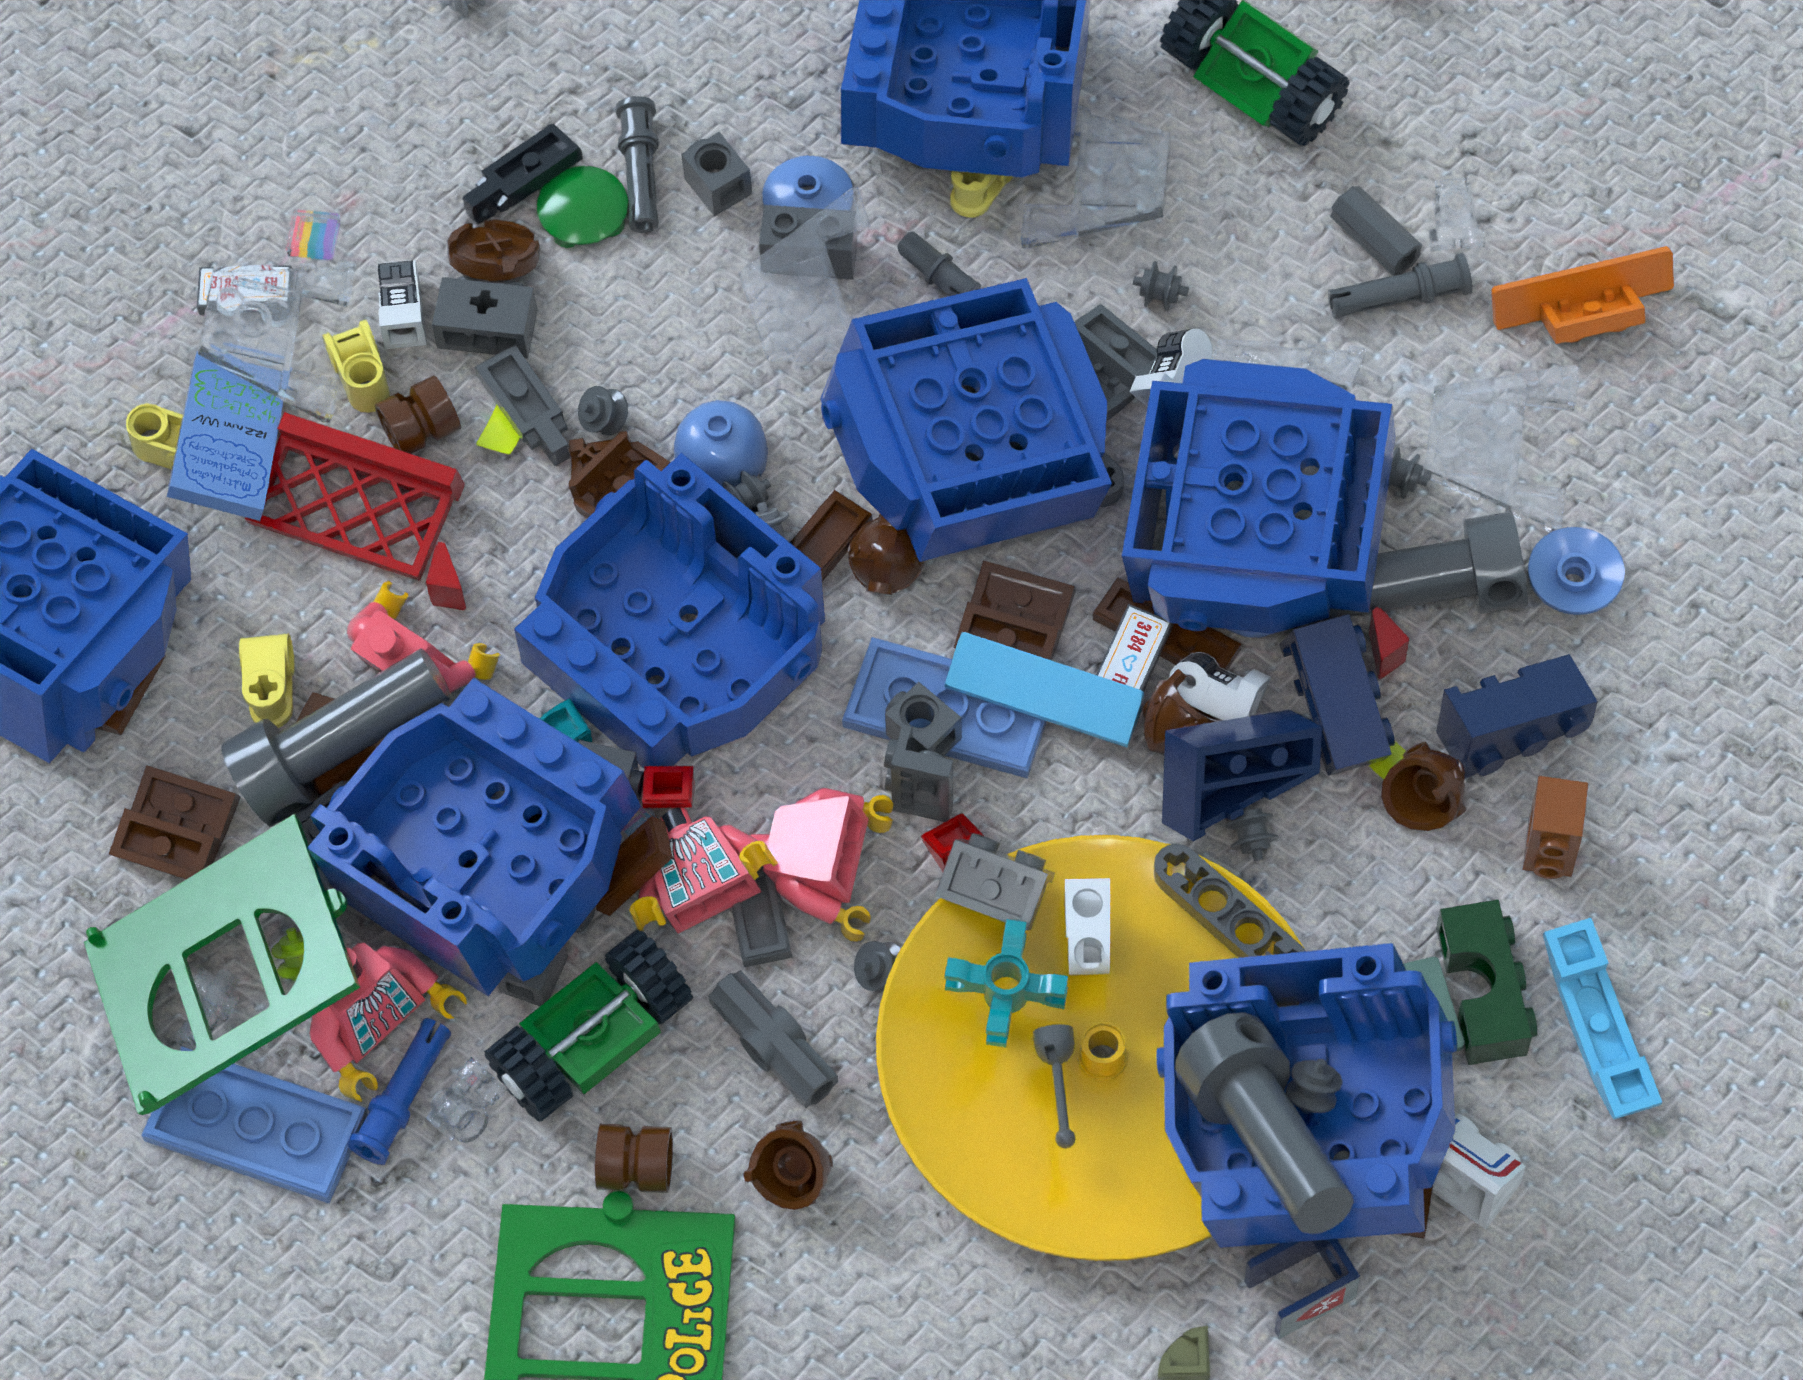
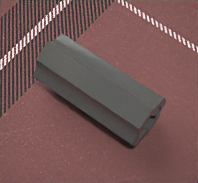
M1352 186L1347 192L1340 195L1331 207L1332 213L1330 217L1393 276L1402 274L1412 267L1420 257L1423 245L1360 186Z

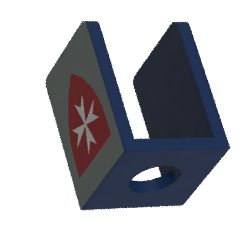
M1338 1239L1280 1243L1247 1261L1244 1282L1248 1289L1318 1252L1336 1281L1277 1313L1274 1332L1279 1339L1356 1298L1360 1275Z

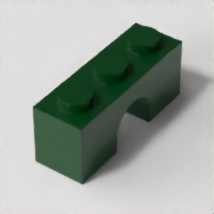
M1499 899L1440 909L1436 931L1446 973L1459 971L1475 972L1488 982L1491 989L1482 997L1461 1000L1457 1019L1465 1041L1464 1050L1468 1065L1527 1056L1532 1037H1537V1022L1533 1008H1525L1521 991L1526 990V977L1522 962H1514L1510 946L1515 945V932L1511 917L1502 915Z

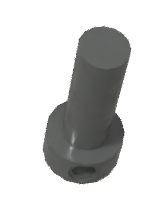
M1512 511L1463 519L1465 539L1378 553L1369 613H1372V610L1377 606L1386 611L1475 596L1479 614L1528 606L1521 546ZM1330 608L1329 618L1315 622L1326 621L1350 614V616L1368 614V612Z
M420 648L284 730L280 731L269 719H262L223 742L221 751L235 784L249 806L269 827L275 826L315 801L316 795L311 781L384 739L390 731L438 704L450 700L451 693L431 657Z
M1233 1013L1208 1021L1193 1032L1180 1048L1175 1061L1176 1077L1200 1114L1207 1121L1216 1124H1232L1301 1232L1307 1234L1322 1233L1342 1222L1351 1210L1353 1195L1284 1090L1290 1077V1063L1266 1025L1257 1016L1248 1013Z

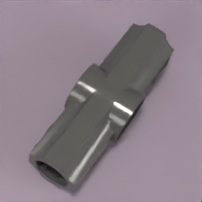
M741 970L724 977L708 995L709 1003L717 1010L726 1023L738 1033L741 1044L753 1061L764 1071L768 1072L771 1070L805 1108L818 1104L829 1095L831 1089L838 1083V1075L806 1042L805 1033L792 1015L782 1006L775 1008Z

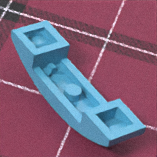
M1592 918L1545 931L1543 933L1544 942L1567 1019L1589 1074L1611 1117L1614 1120L1661 1105L1662 1100L1645 1056L1640 1057L1606 971L1609 962Z

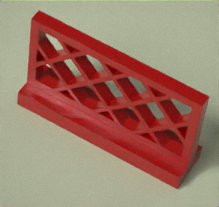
M284 412L277 428L281 435L274 450L265 505L268 499L285 492L293 511L277 519L264 515L261 516L260 521L245 517L247 523L421 581L454 500L459 501L465 487V483L458 470ZM288 451H292L306 456L311 469L286 480L281 467ZM314 459L325 463L316 466ZM338 467L349 470L354 483L329 494L321 475ZM356 473L367 477L359 481ZM278 476L281 483L274 485ZM316 478L324 497L298 508L290 489ZM379 482L391 484L397 498L372 509L364 489ZM400 488L409 490L410 492L402 495ZM359 492L367 512L342 523L334 503ZM423 496L439 500L433 516L415 523L407 506L408 503ZM328 506L336 526L319 534L309 531L303 517ZM402 506L410 526L385 537L376 518ZM298 520L300 527L291 525L290 523ZM372 521L380 540L363 548L351 545L346 532ZM427 529L424 539H422L420 532ZM341 534L344 542L332 538ZM415 535L420 548L413 565L395 560L389 546ZM384 549L387 557L376 552Z

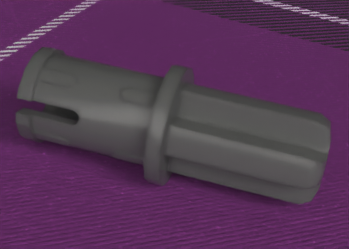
M911 231L899 242L897 246L899 254L926 275L925 282L929 285H937L950 296L973 291L974 289H981V284L968 276L952 262L953 257L949 253L942 255L917 233Z

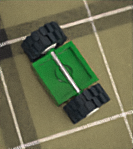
M1180 0L1177 3L1178 9L1175 12L1172 11L1168 17L1171 19L1170 22L1163 27L1162 31L1164 34L1160 37L1161 49L1188 68L1197 69L1193 75L1195 79L1255 121L1268 128L1270 125L1300 146L1308 145L1309 141L1313 142L1317 138L1318 132L1322 134L1326 129L1328 121L1332 122L1336 115L1334 113L1336 109L1341 108L1343 104L1341 99L1347 96L1348 89L1346 88L1350 85L1348 77L1319 57H1315L1319 50L1245 0H1242L1240 4H1237L1236 0Z
M635 930L605 954V961L609 965L608 968L611 973L617 977L616 981L595 962L519 1023L520 1028L515 1026L484 1051L485 1058L490 1062L488 1064L497 1073L496 1076L500 1082L505 1084L506 1090L538 1122H542L572 1098L573 1092L570 1085L565 1081V1076L585 1095L661 1033L659 1025L666 1022L693 999L692 991L685 983L684 976L676 970L677 966L673 961L670 962L666 957L665 951L662 948L659 949L656 942L651 937L648 938L643 931Z

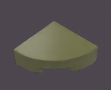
M1208 1326L1187 1330L1167 1348L1160 1360L1158 1380H1210Z

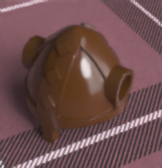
M879 514V518L864 524L854 535L848 547L849 565L855 578L866 588V591L892 595V593L908 588L920 576L926 561L919 562L907 529L897 531L881 514Z
M1179 669L1168 680H1161L1154 686L1155 690L1143 707V716L1145 718L1143 734L1150 751L1162 755L1165 752V730L1222 721L1192 707L1181 697L1177 688L1187 676Z
M1426 741L1408 749L1403 754L1404 758L1399 760L1388 771L1382 782L1381 798L1386 812L1397 823L1412 830L1430 831L1442 828L1467 810L1462 802L1466 774L1459 759L1456 760L1448 754L1431 750Z
M789 1121L775 1125V1130L767 1133L756 1144L750 1157L748 1169L743 1173L744 1181L746 1183L752 1182L755 1189L767 1201L780 1208L797 1210L816 1203L815 1200L821 1195L826 1185L831 1167H833L832 1156L829 1155V1152L815 1136L804 1131L802 1121Z

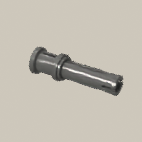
M632 96L620 100L615 107L616 116L621 120L622 133L618 138V149L625 156L629 227L634 232L647 233L653 231V228L657 229L659 226L653 154L659 146L658 137L653 133L652 120L656 114V104L650 98Z
M1464 253L1455 254L1454 260L1432 265H1427L1425 262L1417 263L1416 266H1413V271L1347 287L1328 289L1330 308L1334 309L1332 310V315L1336 319L1341 316L1415 299L1428 304L1434 302L1435 297L1459 291L1463 295L1471 294L1472 279L1467 259Z

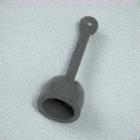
M1048 1025L1033 1031L1034 1048L1038 1057L1043 1062L1052 1065L1059 1131L1056 1133L1055 1141L1059 1147L1067 1149L1074 1145L1076 1137L1074 1132L1069 1129L1062 1064L1068 1061L1074 1052L1073 1027L1069 1025Z

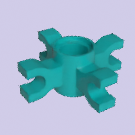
M1006 920L1001 953L990 958L985 966L948 957L945 971V990L983 993L985 1001L990 1007L986 1027V1045L1006 1048L1012 1013L1022 1009L1027 1001L1065 1009L1068 976L1029 973L1028 966L1022 959L1026 942L1027 922ZM1002 977H1011L1018 981L1019 984L1012 989L1004 990L998 988L994 982Z

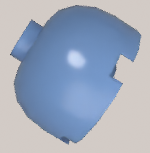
M721 400L703 403L687 413L677 427L673 449L674 458L680 453L684 454L721 486L725 481L734 487L740 484L742 471H746L750 476L755 475L757 477L759 473L761 476L766 469L768 446L763 427L750 410L737 403Z

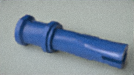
M429 1018L422 1020L418 1032L387 1087L381 1095H376L375 1098H372L368 1106L369 1114L358 1133L351 1135L348 1147L355 1154L378 1165L386 1164L390 1154L388 1151L398 1131L405 1129L409 1122L411 1114L408 1109L443 1046L451 1036V1031L446 1026L440 1024L432 1040L427 1043L434 1031L433 1027L436 1021Z

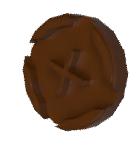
M492 219L484 221V227L473 228V223H467L453 231L447 241V257L449 264L455 270L471 278L488 281L510 280L524 276L536 268L540 259V244L538 240H534V233L528 228L511 221Z

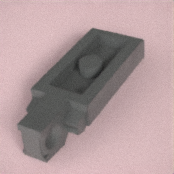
M515 344L475 366L477 377L523 443L526 442L531 450L541 445L544 453L554 466L571 458L567 449L569 444L561 434L568 430L563 412Z

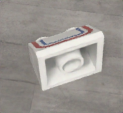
M1455 1113V1134L1434 1181L1432 1192L1478 1225L1487 1229L1521 1184L1526 1166L1521 1163L1520 1157L1510 1147L1499 1142L1493 1144L1478 1133V1128L1471 1120Z

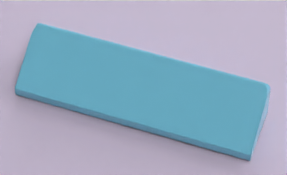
M962 632L945 681V688L1128 748L1144 707V692L1140 689L966 632Z

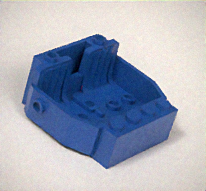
M859 0L841 86V144L879 148L922 168L1001 176L1026 177L1039 173L1040 164L1069 166L1088 47L1090 0ZM1056 46L1068 47L1069 52L1058 51Z
M1024 278L851 320L820 398L823 421L828 429L834 430L857 491L897 531L907 529L919 562L1095 517L1112 485L1102 460V456L1105 453L1107 399L1072 315L1059 303L1053 302L1038 306L1028 279ZM962 386H971L975 389L976 393L967 392ZM1010 442L1019 443L1023 450H1015L1011 447ZM966 453L977 455L979 461H971L967 458Z
M1202 359L1185 366L1182 383L1152 380L1122 551V560L1133 602L1143 603L1145 600L1152 601L1155 615L1162 617L1169 623H1176L1180 627L1191 631H1202L1206 627L1274 634L1329 618L1330 608L1369 613L1396 440L1392 404L1356 400L1354 394L1304 368ZM1179 450L1178 459H1176L1174 455ZM1308 466H1315L1319 469L1316 474L1310 476L1302 473L1303 469ZM1232 481L1243 483L1242 487L1237 490H1230L1226 487ZM1162 489H1165L1166 529L1162 551L1152 550ZM1301 510H1308L1312 513L1305 520L1295 517L1296 513Z
M31 449L5 477L0 475V736L50 764L67 744L81 752H86L95 741V728L103 726L116 710L120 711L127 706L135 688L165 656L177 610L176 596L191 581L188 533L34 449Z
M682 453L662 471L645 460L634 470L635 479L627 481L617 492H610L599 501L595 512L555 548L535 595L537 608L514 628L521 663L564 700L571 699L578 712L619 748L636 752L638 764L643 768L644 766H674L687 753L692 757L747 736L818 668L822 654L820 626L825 622L821 568ZM686 614L697 616L691 622H685L681 619ZM621 646L630 649L624 655L614 653V650ZM652 676H661L664 678V680L659 684H651L648 682L649 678H651Z
M473 678L450 707L440 703L390 731L348 783L335 791L329 806L326 808L319 804L310 815V818L320 833L307 849L331 886L346 896L349 906L489 997L508 972L523 982L541 974L606 894L622 840L620 832L640 809L641 805L623 770ZM505 791L501 798L491 799L494 793ZM533 815H542L539 821L528 823ZM472 859H477V862L474 866L470 868H464V865L468 861ZM374 875L402 893L410 903L370 877Z
M1393 943L1190 962L1189 991L1170 993L1166 996V1012L1169 1018L1164 1025V1047L1157 1048L1156 1061L1160 1078H1164L1165 1132L1192 1185L1201 1196L1202 1222L1220 1248L1425 1232L1423 1188H1432L1455 1134L1452 1052L1457 1051V1034L1454 1021L1447 1020L1439 1001L1428 987L1422 973L1406 970ZM1233 1013H1248L1259 1017L1289 1060L1290 1077L1287 1085L1293 1080L1291 1075L1293 1066L1304 1060L1317 1061V1059H1323L1341 1075L1342 1086L1335 1093L1337 1102L1332 1110L1325 1113L1311 1112L1310 1114H1305L1294 1105L1353 1195V1205L1349 1214L1332 1229L1317 1234L1301 1232L1232 1124L1220 1125L1207 1121L1197 1110L1176 1077L1175 1061L1180 1048L1193 1032L1208 1021ZM1338 1152H1349L1348 1159L1333 1160Z

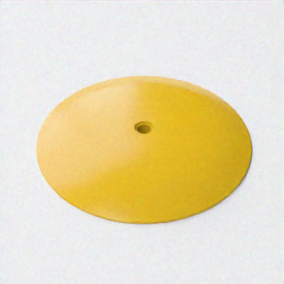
M1080 835L1052 839L1018 849L1045 859L1044 869L1055 872L1053 881L1047 884L1032 929L1025 932L1026 942L1022 959L1026 962L1029 973L1068 976V992L1065 1009L1027 1001L1022 1009L1012 1013L1006 1048L986 1045V1027L990 1007L986 1003L983 993L945 990V971L948 957L985 966L990 958L1001 953L1006 922L940 898L929 908L909 934L895 959L885 984L876 1030V1062L880 1089L886 1110L901 1145L924 1178L956 1210L986 1230L1010 1242L1038 1252L1081 1260L1121 1261L1158 1256L1189 1247L1212 1237L1202 1222L1201 1196L1192 1185L1165 1132L1164 1078H1160L1158 1074L1156 1053L1157 1048L1164 1047V1025L1169 1018L1166 1012V996L1170 993L1189 991V963L1238 957L1156 884L1153 875L1155 857L1162 848L1170 845L1167 843L1130 836ZM1018 850L1008 853L1007 855L1016 858ZM1200 856L1303 947L1288 923L1263 896L1224 867ZM1168 862L1167 875L1171 877L1177 872L1189 881L1188 892L1186 893L1190 894L1195 884L1185 876V864L1181 862L1179 865L1174 866ZM1110 878V974L1069 975L1068 938H1066L1065 879ZM1207 891L1198 899L1200 906L1209 912L1220 911L1227 904L1226 898L1218 891ZM1244 923L1235 930L1236 937L1244 944H1256L1264 936L1261 928L1253 923ZM1275 941L1271 942V945L1267 950L1272 955H1274L1273 950L1274 944L1276 943ZM1002 977L994 982L998 988L1004 990L1012 989L1019 984L1018 981L1011 977ZM1048 1025H1069L1073 1027L1074 1052L1069 1060L1062 1064L1069 1129L1074 1132L1076 1137L1074 1145L1067 1149L1059 1147L1055 1141L1056 1133L1059 1131L1052 1065L1043 1062L1038 1057L1034 1048L1033 1031ZM1106 1045L1111 1047L1116 1053L1108 1058H1098L1091 1053V1050L1096 1046Z

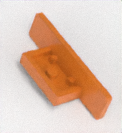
M1668 246L1494 286L1491 290L1493 323L1498 330L1541 320L1555 344L1577 342L1585 337L1606 332H1620L1628 327L1644 324L1645 307L1638 297L1668 291L1674 287L1673 253Z

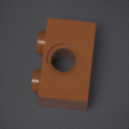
M1538 776L1528 819L1522 870L1533 871L1537 876L1547 879H1557L1562 876L1572 877L1583 836L1588 792L1587 782Z

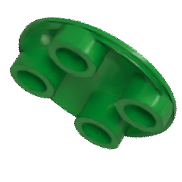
M593 166L571 167L544 185L539 193L537 200L538 218L543 228L553 236L555 243L560 247L571 248L575 245L597 243L608 237L619 235L625 226L624 220L628 211L626 190L619 179L604 169Z

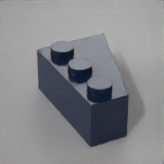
M1350 614L1294 629L1279 646L1284 657L1293 656L1299 679L1294 680V686L1298 697L1305 696L1311 716L1309 720L1322 726L1321 758L1328 776L1380 762L1392 755L1390 746L1395 745L1394 733L1388 718L1381 719L1376 703V700L1381 698L1380 687L1373 671L1367 672L1362 653H1366L1367 648L1361 627L1358 624L1353 626Z
M1570 654L1522 667L1517 671L1520 677L1499 683L1495 675L1483 678L1480 681L1482 688L1461 694L1457 686L1444 689L1436 733L1448 754L1456 760L1459 759L1466 772L1465 779L1477 773L1480 776L1489 775L1501 768L1506 760L1520 754L1523 757L1532 756L1543 750L1549 741L1563 735L1566 738L1575 737L1590 727L1598 701Z
M1283 710L1165 730L1162 824L1194 842L1206 835L1205 829L1225 818L1232 821L1244 814L1243 809L1262 798L1271 800L1319 774L1322 726L1291 710Z

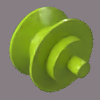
M292 927L287 929V935L282 937L273 946L271 953L277 959H284V962L277 969L278 975L281 978L296 981L303 962L304 943L301 932H297L296 928Z

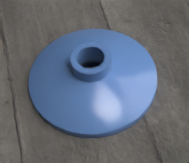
M800 156L783 162L770 173L765 181L762 197L763 205L851 211L854 192L848 174L838 164L823 157ZM804 186H814L811 190L801 189Z
M1566 527L1550 532L1535 545L1528 562V578L1535 594L1549 607L1572 615L1590 614L1608 606L1619 594L1625 576L1624 562L1616 546L1604 535L1582 527ZM1576 574L1583 581L1573 582L1568 580L1566 576Z

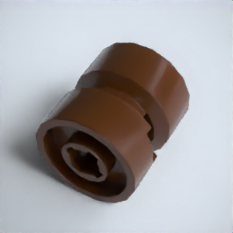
M435 375L412 385L407 397L396 393L375 404L379 421L393 448L410 454L425 448L427 438L429 437L439 441L461 430V423L446 390Z
M600 1123L595 1153L596 1189L620 1191V1189L627 1188L630 1182H635L640 1192L668 1193L673 1163L672 1127L643 1126L638 1134L634 1135L629 1126Z

